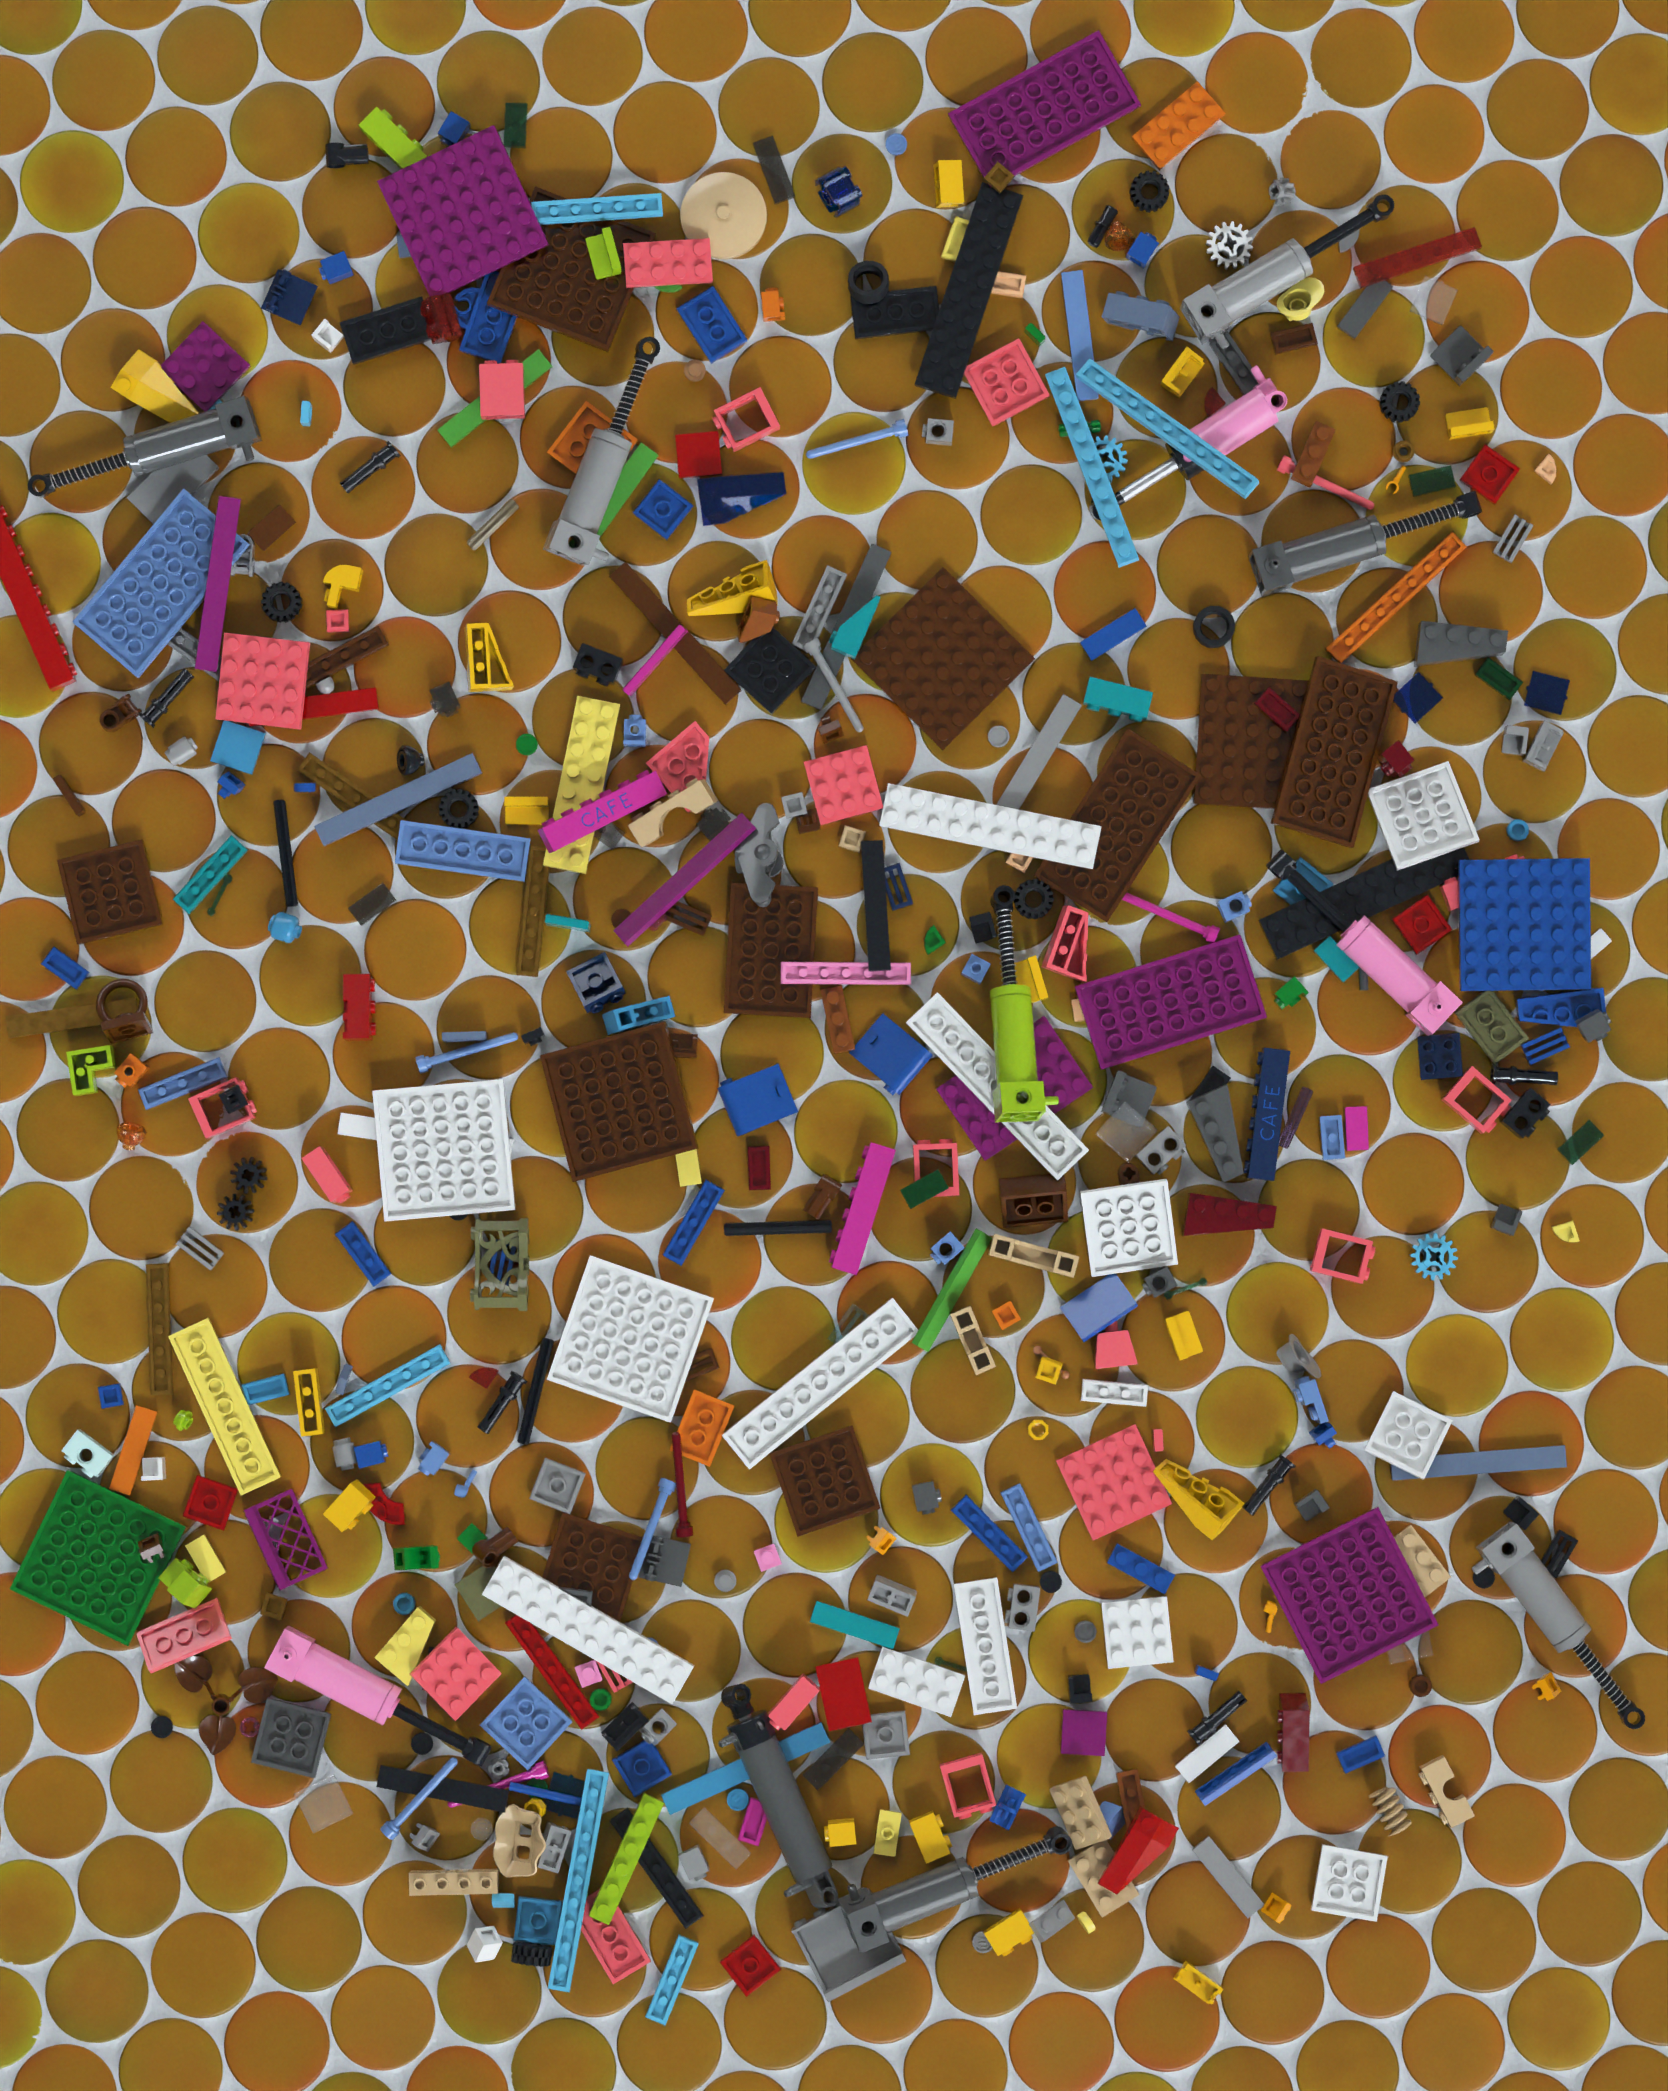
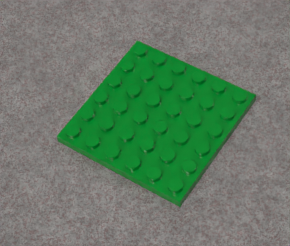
M67 1470L14 1578L10 1590L129 1646L161 1581L158 1577L167 1568L187 1526L73 1471ZM158 1533L162 1540L164 1558H161L159 1554H155L152 1556L153 1562L150 1563L147 1558L143 1560L140 1555L138 1542Z

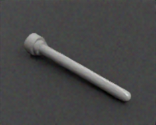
M817 637L802 645L805 652L809 653L810 656L813 655L857 732H862L864 727L820 652L822 649L819 639Z

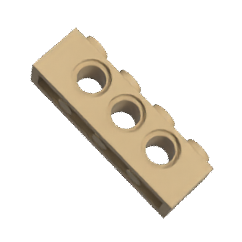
M499 1869L412 1870L409 1873V1896L498 1894Z

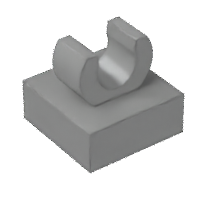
M802 792L781 797L786 819L807 814Z
M417 1823L416 1826L420 1831L417 1835L410 1833V1838L413 1839L411 1843L417 1848L428 1852L440 1833L431 1827Z

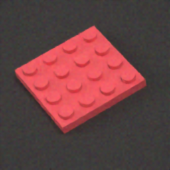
M224 633L215 719L301 729L310 642Z
M1136 1424L1056 1460L1092 1540H1096L1172 1504L1164 1485L1153 1472L1155 1465Z

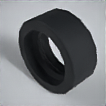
M867 260L853 266L848 274V289L851 296L863 304H873L882 300L889 290V275L884 266L878 262ZM863 274H874L881 279V285L875 290L863 291L856 286V279Z
M1221 606L1204 608L1197 614L1193 623L1195 638L1201 645L1208 648L1224 646L1230 641L1235 631L1233 616L1227 609ZM1211 614L1221 616L1227 625L1225 634L1216 640L1207 638L1201 630L1203 619Z

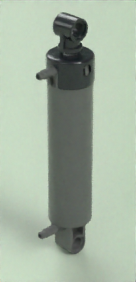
M745 1684L726 1687L721 1693V1700L726 1707L731 1709L733 1718L736 1721L727 1726L729 1735L722 1738L718 1744L720 1747H724L733 1743L736 1752L739 1753L791 1875L796 1884L784 1891V1895L789 1897L806 1890L810 1902L815 1908L835 1906L839 1896L828 1872V1869L833 1866L779 1744L775 1729L769 1723L768 1713L766 1710L754 1712V1708L750 1703L751 1692Z

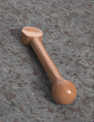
M1035 1346L1033 1348V1352L1035 1354H1039L1041 1357L1045 1356L1049 1358L1045 1353L1042 1352L1040 1346ZM1061 1369V1377L1063 1379L1069 1378V1372Z

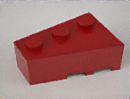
M343 974V1039L346 1041L373 1040V1035H376V1022H372V1014H376V1001H372V992L376 990L375 979H371L370 974Z

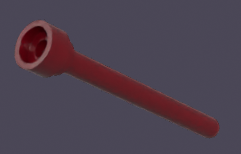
M679 1432L672 1433V1446L679 1523H677L675 1531L676 1537L693 1536V1526H690L687 1517L681 1437Z

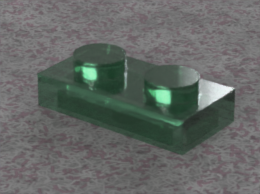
M506 103L505 147L526 148L528 104Z

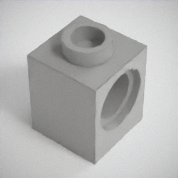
M928 418L927 424H923L922 437H926L927 444L951 446L954 421ZM940 427L944 433L942 436L936 437L932 434V429Z
M660 1709L639 1731L647 1743H652L655 1746L677 1723L663 1709ZM653 1724H658L660 1726V1734H657L653 1731Z
M699 1844L678 1854L689 1880L694 1878L695 1881H698L707 1876L706 1872L710 1868Z

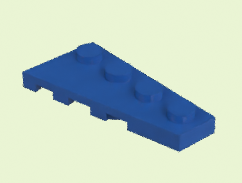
M1603 987L1516 999L1518 1020L1524 1022L1577 1027L1574 1021L1595 1009H1599L1602 1013L1606 1012Z

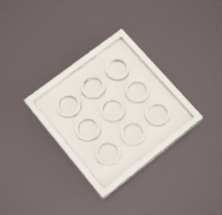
M1449 761L1369 789V801L1397 871L1478 843L1480 840Z
M1167 1179L1080 1191L1092 1277L1178 1264Z

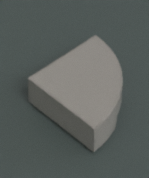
M1359 230L1338 242L1339 253L1346 252L1353 247L1359 237Z

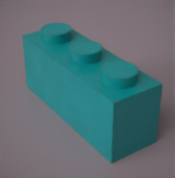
M1090 677L1083 705H1087L1086 709L1099 712V709L1107 710L1109 715L1120 717L1123 714L1129 716V720L1141 722L1142 719H1147L1153 692Z

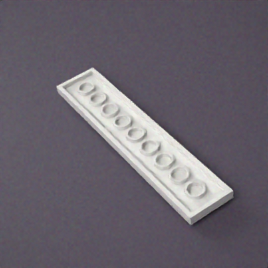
M890 783L887 786L879 825L881 827L1093 869L1102 828L1101 826Z
M937 992L906 1024L994 1114L993 1091L997 1087L995 1052ZM1046 1105V1111L1038 1121L1001 1122L1056 1180H1059L1089 1151Z
M891 1298L724 1432L723 1438L748 1469H751L915 1337L918 1329L896 1301Z
M506 1556L502 1558L482 1593L488 1599L671 1704L675 1701L695 1666L593 1606L590 1607L582 1600L562 1591L555 1584Z

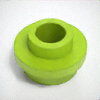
M189 1410L178 1412L173 1424L176 1425L179 1431L188 1429L193 1422L192 1412Z

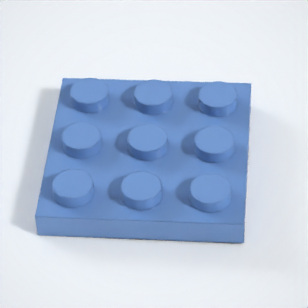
M524 1676L480 1726L522 1766L529 1770L573 1720Z

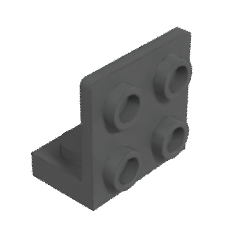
M1459 326L1431 353L1430 357L1461 386L1494 351L1489 346L1484 349L1462 326Z
M1117 1070L1101 1112L1142 1127L1157 1087Z

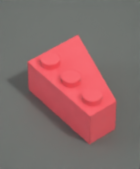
M1069 905L1062 906L1041 965L1042 968L1080 982H1087L1086 946L1088 940V912Z

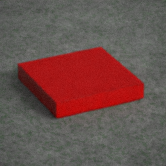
M718 431L675 435L679 479L722 475Z
M1484 444L1460 478V481L1495 505L1520 468Z
M1428 894L1391 919L1416 955L1452 931V928Z
M197 1475L182 1517L224 1531L238 1489Z
M755 1934L719 1961L746 1997L781 1970L780 1966Z

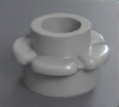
M496 1757L488 1765V1772L495 1779L506 1777L509 1773V1763L504 1758Z

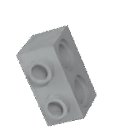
M1167 1126L1135 1156L1152 1175L1156 1172L1160 1175L1169 1167L1166 1163L1171 1158L1177 1160L1185 1152L1182 1148L1186 1144ZM1168 1138L1173 1139L1176 1143L1173 1151H1168L1164 1147V1142ZM1151 1153H1156L1160 1158L1156 1166L1148 1162V1156Z
M1013 1583V1588L1008 1589L1007 1601H1011L1010 1610H1006L1004 1623H1008V1628L1035 1632L1040 1587ZM1022 1590L1029 1592V1599L1026 1602H1020L1017 1599V1594ZM1018 1612L1026 1614L1027 1619L1025 1623L1017 1624L1014 1617Z

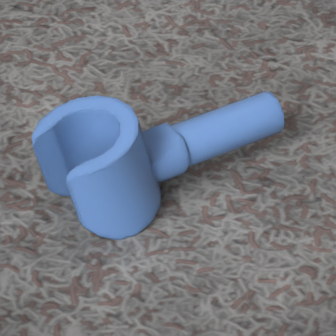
M472 1470L464 1486L457 1484L454 1492L455 1496L466 1497L469 1486L477 1471Z

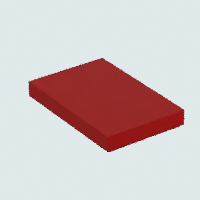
M858 1657L815 1666L829 1732L872 1723Z

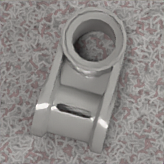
M240 534L239 536L250 542V546L231 567V576L245 574L253 577L255 569V543L248 535Z

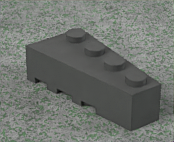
M1421 621L1418 624L1414 667L1502 656L1506 652L1508 631Z

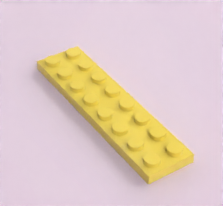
M577 696L553 813L555 821L562 818L561 813L572 808L573 811L580 809L579 804L590 798L593 802L600 799L598 794L603 792L620 704ZM595 831L552 853H549L546 848L543 866L586 874Z
M206 1318L168 1336L240 1495H244L280 1478L281 1474L210 1319Z

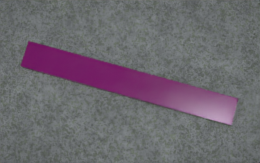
M220 495L218 497L195 669L217 672L241 502L240 498Z
M743 813L739 814L613 931L628 947L756 829L755 826Z

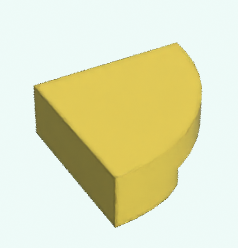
M1573 1220L1551 1227L1554 1234L1563 1241H1580Z

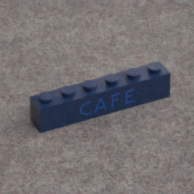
M1264 1047L1262 1052H1258L1257 1065H1260V1072L1255 1074L1254 1086L1258 1088L1257 1095L1252 1097L1251 1108H1255L1254 1117H1250L1249 1130H1252V1137L1247 1139L1246 1151L1250 1153L1249 1160L1244 1162L1243 1170L1244 1173H1247V1178L1275 1180L1290 1051Z

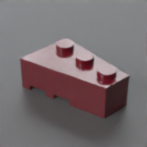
M1279 1693L1277 1722L1280 1723V1730H1277V1744H1280V1751L1276 1753L1277 1764H1281L1282 1772H1309L1310 1709L1306 1693Z

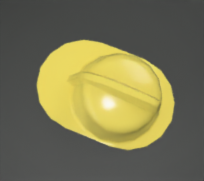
M1308 277L1301 280L1278 298L1277 309L1289 321L1306 319L1311 314L1312 308L1323 298L1325 292L1324 285L1316 278Z

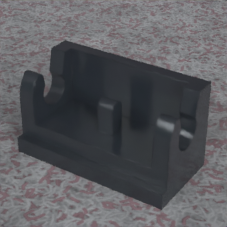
M632 1701L601 1734L618 1751L649 1721V1718Z

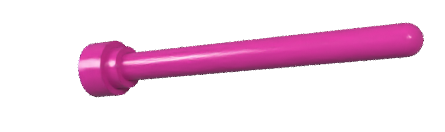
M1127 892L1122 899L1202 934L1203 938H1206V941L1209 943L1215 942L1220 931L1219 927L1214 925L1212 927L1209 925L1205 927Z
M543 1760L535 1763L531 1770L488 1786L505 1789L509 1787L510 1782L521 1783L532 1778H540L541 1780L548 1778L549 1772ZM447 1802L450 1808L461 1805L459 1803Z

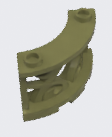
M520 1218L519 1221H480V1219H476L475 1227H471V1240H475L474 1289H470V1302H474L475 1310H479V1308H518L519 1311H527L529 1295L528 1218ZM483 1231H498L500 1240L496 1242L495 1237L489 1234L491 1240L485 1242L482 1233ZM502 1231H518V1232H514V1233L509 1234V1235H507V1236L504 1237ZM509 1244L510 1249L513 1246L517 1247V1253L511 1255L506 1245ZM481 1246H482L483 1248H485V1249H488L487 1252H486V1253L484 1254V1256L482 1257V1259H481V1252H482ZM501 1248L507 1258L519 1263V1268L509 1270L504 1275L502 1282L492 1274L487 1266L491 1258ZM481 1271L484 1274V1276L488 1279L486 1281H483L482 1283ZM511 1275H515L517 1277V1282L511 1283V1281H509V1286H507L506 1282ZM488 1287L490 1288L489 1295L495 1292L496 1288L499 1289L497 1297H482V1291ZM507 1293L515 1297H502V1295Z

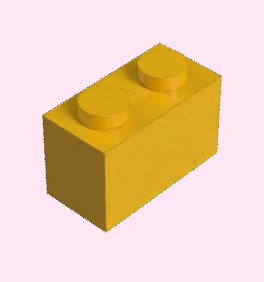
M356 1479L346 1487L323 1515L341 1532L348 1528L352 1530L359 1523L358 1517L361 1513L365 1515L374 1506L371 1502L376 1496Z
M930 1811L909 1820L926 1864L951 1854L949 1848L953 1846L948 1834L944 1836L941 1831V1827H944V1824L939 1814L935 1815L934 1811Z
M854 1818L828 1820V1826H824L825 1842H830V1847L856 1844Z
M1020 1908L983 1931L997 1956L1002 1954L1003 1957L1014 1951L1013 1946L1018 1943L1023 1945L1033 1938L1032 1934H1034Z

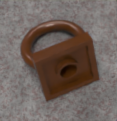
M129 979L111 981L101 989L97 996L96 1011L102 1020V1031L111 1044L153 1033L152 1025L145 1015L148 1006L146 992L135 981ZM117 988L133 990L139 999L137 1011L134 1014L123 1013L116 1016L115 1019L111 1018L105 1010V1000L109 993Z

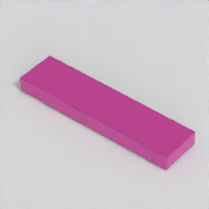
M678 625L626 684L623 691L627 695L632 696L688 630L684 626Z

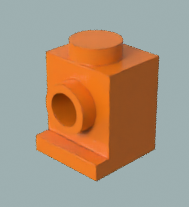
M778 288L765 289V292H761L763 322L785 320V312H780V310H784L783 297H779Z
M130 1053L114 1072L117 1075L115 1080L124 1088L127 1085L133 1088L149 1070V1067L133 1053ZM130 1067L132 1068L133 1073L132 1075L127 1076L125 1071L127 1068Z

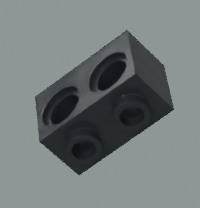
M582 643L573 669L576 670V675L586 679L589 676L597 679V683L608 687L609 684H615L623 664V659ZM585 657L592 658V666L588 668L581 665L582 659ZM611 665L614 668L613 673L608 676L602 674V667Z
M1528 1088L1500 1122L1518 1138L1521 1139L1524 1136L1528 1138L1536 1129L1533 1125L1538 1119L1542 1121L1549 1114L1548 1107L1551 1104L1532 1088ZM1532 1100L1537 1101L1539 1104V1110L1536 1113L1529 1109V1103ZM1517 1117H1522L1525 1120V1127L1523 1129H1518L1515 1126Z

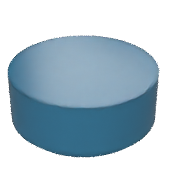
M1516 819L1508 824L1506 833L1511 840L1516 842L1522 841L1528 836L1529 827L1525 821Z
M400 1593L393 1601L394 1610L401 1615L410 1614L416 1605L414 1597L409 1593Z

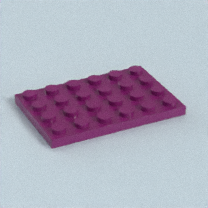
M1043 1016L1033 1023L1038 1081L1044 1082L1045 1097L1057 1096L1059 1099L1057 1105H1046L1055 1114L1091 1090L1093 1086L1046 1017ZM957 1076L936 1088L984 1161L1017 1140L1001 1122L995 1123L994 1114Z

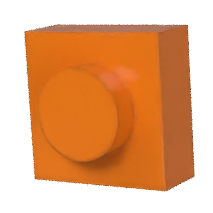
M1011 1301L991 1311L1001 1330L1021 1320Z

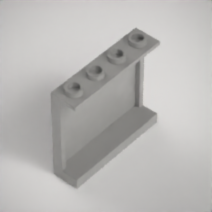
M839 1902L828 1910H825V1908L817 1910L813 1913L814 1917L807 1921L805 1918L798 1920L794 1923L795 1927L791 1929L828 2002L906 1962V1958L892 1932L887 1933L890 1942L860 1953L850 1935Z

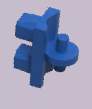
M1006 1784L989 1821L1009 1830L1026 1794Z

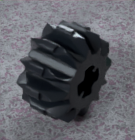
M250 1157L249 1164L245 1158H241L243 1166L235 1162L234 1166L239 1170L238 1172L234 1170L230 1172L232 1175H237V1178H233L231 1183L240 1182L236 1189L240 1190L244 1186L243 1191L245 1194H248L250 1187L253 1193H257L255 1185L264 1188V1185L259 1182L260 1179L268 1180V1177L261 1176V1173L266 1172L267 1168L259 1169L262 1165L260 1160L254 1165V1157ZM246 1170L254 1172V1177H251L253 1180L244 1179V1174H247L245 1173Z
M232 1194V1202L228 1196H225L224 1200L227 1205L223 1203L218 1204L219 1207L224 1208V1211H218L217 1215L225 1216L219 1222L223 1224L228 1221L226 1229H230L234 1223L235 1231H239V1223L243 1228H247V1223L244 1220L253 1221L252 1217L247 1216L248 1213L255 1212L254 1209H247L252 1202L247 1201L243 1204L246 1196L241 1195L238 1201L237 1194ZM236 1206H238V1211L241 1212V1215L233 1218L231 1209H236Z

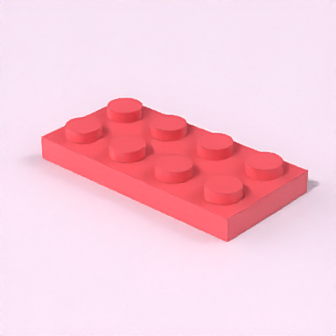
M710 238L623 243L626 288L713 282Z
M217 1598L199 1605L196 1609L192 1608L136 1632L150 1673H154L232 1639Z
M598 1889L587 1896L581 1931L612 1984H615L650 1963L651 1959L619 1905L609 1925L588 1915L600 1890Z

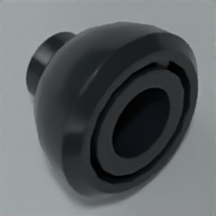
M402 745L399 748L397 766L402 775L413 774L420 766L424 765L423 753H418L416 749L407 745Z

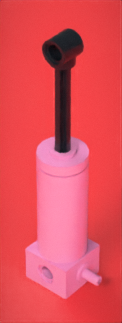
M1280 850L1266 864V867L1278 879H1287L1343 932L1340 935L1342 938L1336 945L1407 1011L1405 1016L1427 1036L1432 1035L1463 1003L1441 981L1436 983L1365 915L1358 922L1356 920L1351 922L1296 870V862L1286 852Z
M287 1626L284 1629L264 1667L265 1669L290 1682L296 1680L382 1726L387 1718H391L394 1715L461 1750V1754L468 1761L478 1766H483L492 1748L490 1744L477 1737L467 1739L400 1704V1698L398 1697L402 1688L314 1643L316 1639L291 1626Z

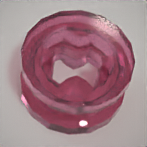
M247 1717L240 1724V1732L245 1737H253L259 1732L260 1723L254 1717ZM250 1721L254 1723L253 1727L256 1729L254 1733L253 1731H250V1733L246 1732L247 1727L244 1726L246 1722L248 1724Z

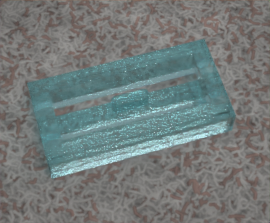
M852 1303L827 1339L835 1344L849 1332L860 1315L864 1316L862 1321L870 1315ZM856 1310L857 1313L836 1340L834 1336L851 1312Z

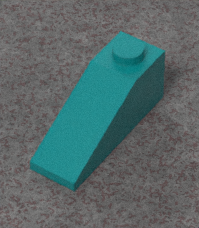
M876 595L839 627L838 632L833 631L829 643L832 644L831 650L852 659L856 658L880 602V596Z

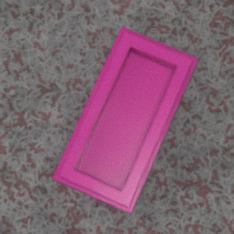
M1367 1106L1344 1107L1346 1151L1369 1150Z
M750 1797L738 1836V1840L759 1846L767 1820L759 1799Z

